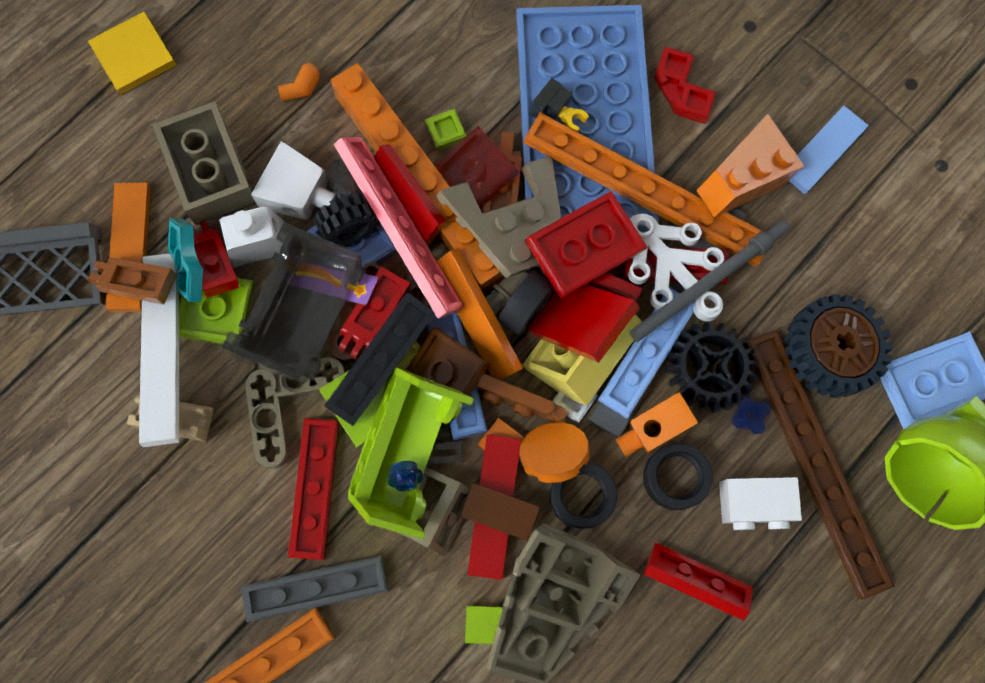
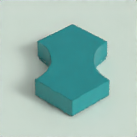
M171 218L169 220L168 252L173 259L175 272L178 274L176 277V290L189 302H201L203 268L199 264L195 252L193 225L183 218Z

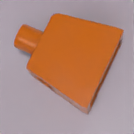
M678 392L631 420L630 426L632 430L615 440L625 457L641 448H644L648 454L692 429L698 422L682 395ZM652 423L656 424L660 429V433L653 437L646 435L644 428Z

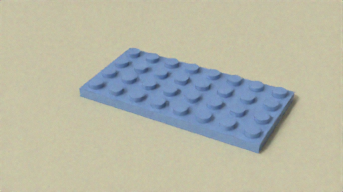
M641 5L517 8L516 23L523 166L526 163L548 157L523 142L536 119L530 114L532 101L548 81L554 78L572 93L568 108L581 109L589 116L586 123L581 122L579 119L572 120L573 124L579 127L578 132L655 173ZM558 118V119H557L558 122L564 124V123L561 121V118ZM552 159L561 218L612 191ZM524 176L526 200L534 196ZM612 191L629 219L637 214H648L659 225L657 214ZM637 226L640 232L645 233L649 231L646 226Z

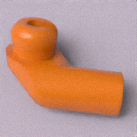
M304 64L294 83L278 85L281 101L308 97L312 94L320 77V73L314 64Z

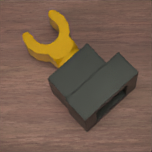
M554 78L548 81L532 101L530 114L537 118L539 112L556 121L558 118H561L565 126L577 132L579 127L574 125L572 120L579 119L581 122L586 123L589 117L581 109L568 108L572 93Z

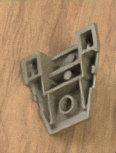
M541 524L534 530L516 560L486 668L489 672L526 683H548L575 655L572 649L586 634L591 638L599 630L595 625L610 610L615 613L623 605L640 574L598 546L548 524Z

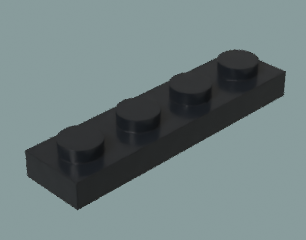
M407 292L324 406L354 426L435 313Z

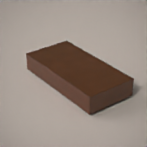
M473 483L461 517L528 541L540 507Z

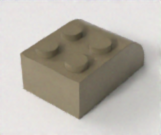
M215 101L152 124L183 209L195 225L256 203L251 196L253 189L234 140Z

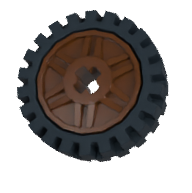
M832 294L829 297H821L797 313L787 328L789 333L785 335L784 343L789 344L785 348L786 356H792L793 358L788 362L790 368L797 367L799 370L795 375L799 381L806 379L807 383L805 386L810 390L818 388L817 394L822 396L830 394L831 398L848 397L870 388L881 380L880 377L886 374L888 368L885 366L890 364L892 356L887 354L893 350L892 342H885V339L891 336L889 329H880V326L885 323L882 317L877 319L872 317L877 312L873 307L863 309L866 302L861 299L852 302L853 296L844 295L840 297V294Z

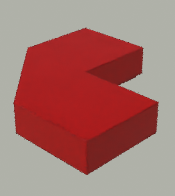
M664 46L654 77L657 85L675 115L706 124L716 92L686 83L695 55Z

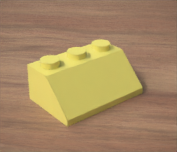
M636 314L599 363L541 339L522 366L557 392L563 393L564 397L587 406L634 341L629 331L640 324L641 320Z

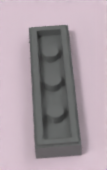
M383 556L241 586L246 622L389 591Z

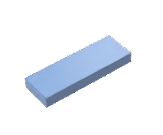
M843 106L797 155L804 167L789 182L805 195L869 125L847 107Z

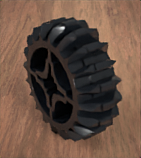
M710 321L703 324L702 330L697 324L690 327V333L683 330L679 335L680 341H675L672 346L674 352H669L665 357L668 362L673 363L665 368V373L675 375V377L668 381V386L679 385L680 389L675 394L678 392L682 396L686 394L688 396L686 400L688 407L697 401L699 412H704L708 404L712 413H718L721 406L726 411L731 410L733 402L741 404L745 401L743 394L748 395L753 391L749 383L755 382L758 378V375L749 371L758 367L759 362L749 360L748 358L755 353V349L748 348L745 350L743 345L747 342V337L737 340L734 337L737 334L736 328H732L728 333H725L724 323H719L715 330H713ZM711 343L722 347L724 350L713 352L706 346L702 347L700 344ZM688 351L693 356L691 360L696 367L695 374L691 378L686 369ZM731 357L736 369L734 382L730 379L732 375L727 368L728 360ZM718 359H721V362L716 365L712 373L707 372L704 376H701V373L706 370L710 362L715 363ZM702 382H708L716 388L720 387L724 392H708L699 388L698 385Z

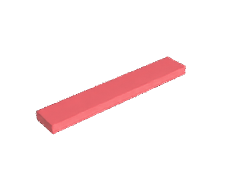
M341 137L334 143L335 148L437 318L439 319L463 308L462 302L363 138Z

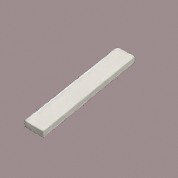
M170 254L143 257V263L171 268L175 272L173 259ZM176 279L164 305L142 301L139 444L142 447L179 443V292L176 290Z

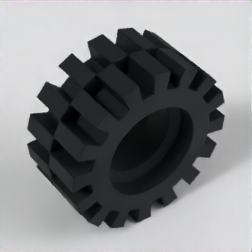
M357 192L351 193L349 197L345 194L340 196L338 201L335 199L329 201L330 205L322 206L320 208L321 211L315 214L316 218H314L325 246L328 248L334 247L335 249H340L342 245L344 248L350 247V244L353 242L355 244L360 243V239L369 238V233H375L377 231L376 227L381 225L362 192L359 195Z

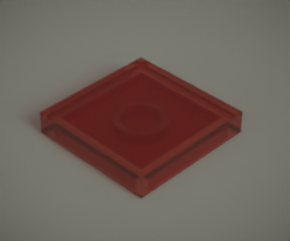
M479 126L435 165V168L450 187L468 182L479 208L484 206L520 173Z

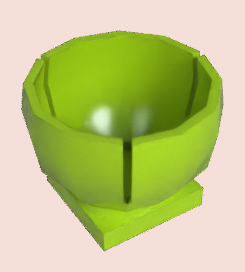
M977 396L943 415L916 420L902 430L885 456L887 480L901 501L925 519L943 495L948 492L941 505L929 518V522L953 530L980 528L985 523V404Z

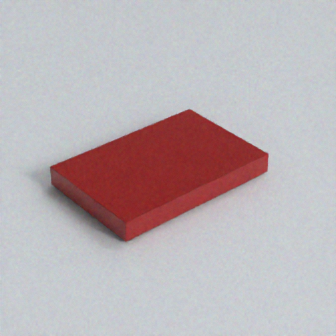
M390 144L381 145L374 158L428 246L447 221ZM356 183L354 189L360 194L362 191Z
M612 191L525 239V243L560 299L648 248Z
M584 285L562 299L555 292L527 330L537 338L599 363L640 307L635 300Z

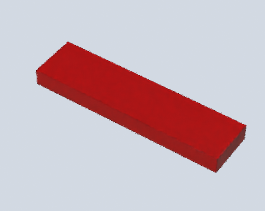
M304 418L288 558L325 560L339 420Z
M487 434L480 479L481 486L511 497L514 496L521 439ZM474 522L467 575L497 580L503 579L508 541L507 533Z

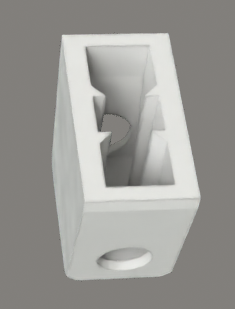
M280 142L251 194L258 207H268L274 212L304 220L310 218L315 207L329 206V201L333 199L338 200L337 194L325 189L328 184L325 171L283 142Z
M268 207L238 211L233 215L220 219L228 258L233 268L292 252L284 220Z

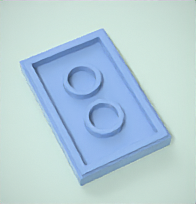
M971 332L895 359L885 366L888 370L885 375L880 377L903 429L918 419L943 415L974 396H977L980 400L985 399V361Z

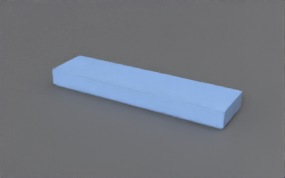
M669 287V290L672 292L673 300L675 297L680 295V293L676 292L675 290ZM664 295V296L662 297V299L660 300L661 303H664V302L667 301V298H666L665 295ZM694 302L642 340L633 343L599 397V402L626 419L629 417L693 314Z

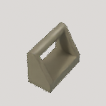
M426 467L419 489L423 492L429 478L446 487L424 528L426 532L424 538L419 539L405 534L402 535L446 556L464 520L461 514L470 489L462 483Z

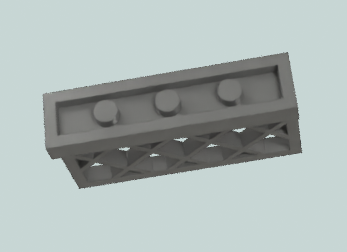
M87 222L0 232V272L10 279L0 292V304L5 306L0 308V316L103 305V292L95 288L96 285L93 283V298L81 299L72 292L83 277L88 279L89 274L87 273L90 269L91 273L101 275L100 272L93 269L95 262H100L98 241H102L101 228ZM88 247L90 259L80 268L69 258L77 248ZM62 249H67L63 254L60 251H58ZM44 251H52L59 257L48 272L35 263ZM26 253H33L30 257L25 255ZM11 255H18L26 261L15 275H12L2 267ZM65 263L78 272L67 286H64L54 278ZM31 267L44 276L33 290L20 281ZM51 281L62 292L54 302L48 303L39 294ZM16 285L29 294L20 306H13L5 299ZM68 295H69L72 299H74V300L64 301V300L68 297ZM34 300H36V301H38L40 304H31V303H32Z

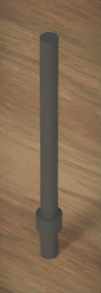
M781 220L768 231H761L749 240V244L631 329L629 333L633 340L639 342L756 255L762 256L773 248L775 241L790 231L789 224Z

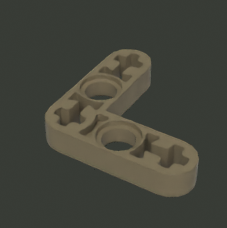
M326 357L259 369L248 376L245 388L255 458L260 465L269 469H277L283 466L288 459L289 449L282 399L320 393L319 389L329 382L325 377L315 378L317 385L312 386L313 378L309 369L314 368V373L318 375L326 373V367L332 366L334 371H339V374L333 376L334 380L346 372L343 365L337 359ZM295 371L303 372L306 377L304 385L298 389H292L287 384L288 376ZM264 378L265 381L271 383V386L265 388L266 398L269 401L274 399V403H261L256 406V402H263L261 392L254 389V386L259 385L260 379ZM265 410H272L276 414V422L270 428H261L258 423L259 415ZM279 432V437L271 436L273 446L280 449V453L274 457L275 461L271 462L268 457L263 456V452L269 450L268 440L266 438L260 440V435H273Z

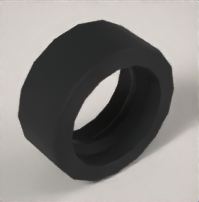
M537 269L533 270L518 286L500 313L499 321L519 336L528 329L555 292L547 276Z
M671 443L658 449L647 460L643 470V483L649 497L657 505L668 510H685L700 504L709 494L713 483L712 468L707 457L698 448L686 443ZM683 457L694 465L698 475V482L695 489L689 495L673 497L661 489L658 483L657 472L665 459Z
M588 461L586 466L584 463L583 467L579 469L580 473L578 475L593 477L599 482L603 490L601 507L595 513L589 516H578L566 508L563 502L562 491L568 480L552 483L549 491L550 506L555 516L565 525L576 529H590L605 522L613 513L617 502L616 484L610 473L602 466Z

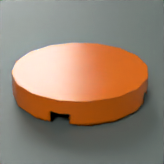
M556 422L536 427L528 433L520 444L519 455L523 468L528 475L531 476L532 474L538 477V481L560 483L574 478L580 473L579 469L583 467L584 463L585 466L587 465L590 448L583 431L575 425Z

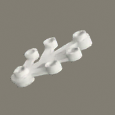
M637 214L630 218L647 247L657 257L655 288L650 297V302L658 310L673 298L672 292L669 290L670 273L686 290L695 284L697 280L683 264L703 266L707 270L713 271L724 261L723 252L715 247L708 248L705 252L668 248L661 239L679 240L687 246L695 245L702 233L701 228L695 223H686L683 227L658 225L657 221L648 214ZM637 226H646L649 231L645 233L640 232ZM685 231H693L696 237H687ZM647 249L633 257L628 277L634 284L645 283L650 275V268L646 264ZM714 255L718 262L711 263L707 256ZM642 269L645 276L638 277L634 274L633 270ZM708 291L695 300L693 306L694 314L702 321H712L721 313L723 301L718 294ZM663 294L666 296L667 301L661 303L657 301L655 295ZM704 300H712L715 303V308L706 307Z

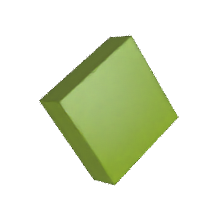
M455 108L425 119L426 127L437 151L467 141L466 133Z
M467 606L465 643L493 644L502 607Z

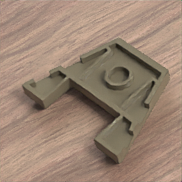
M551 156L526 163L521 168L534 196L532 198L482 214L468 182L443 189L436 195L443 206L447 204L457 216L455 220L463 229L467 228L479 241L478 247L506 279L540 266L525 243V239L561 219Z

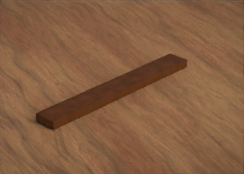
M774 330L748 340L744 346L746 349H755V353L750 356V359L759 362L758 367L755 368L858 599L864 600L895 587L801 381L795 376L797 372L795 368L791 369L788 364L791 359L785 354V346L778 331Z

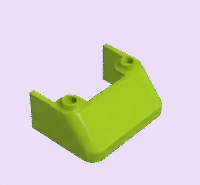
M400 368L394 369L387 380L348 491L349 501L367 524L419 539L424 538L426 532L416 523L417 519L420 520L426 508V500L423 499L422 491L419 489L422 476L441 424H448L452 418L456 419L461 412L462 404L472 405L474 398Z

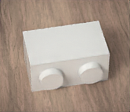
M798 477L726 479L719 482L722 524H733V530H754L755 523H768V529H790V522L802 521Z

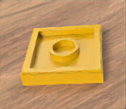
M145 12L88 40L120 95L176 66Z

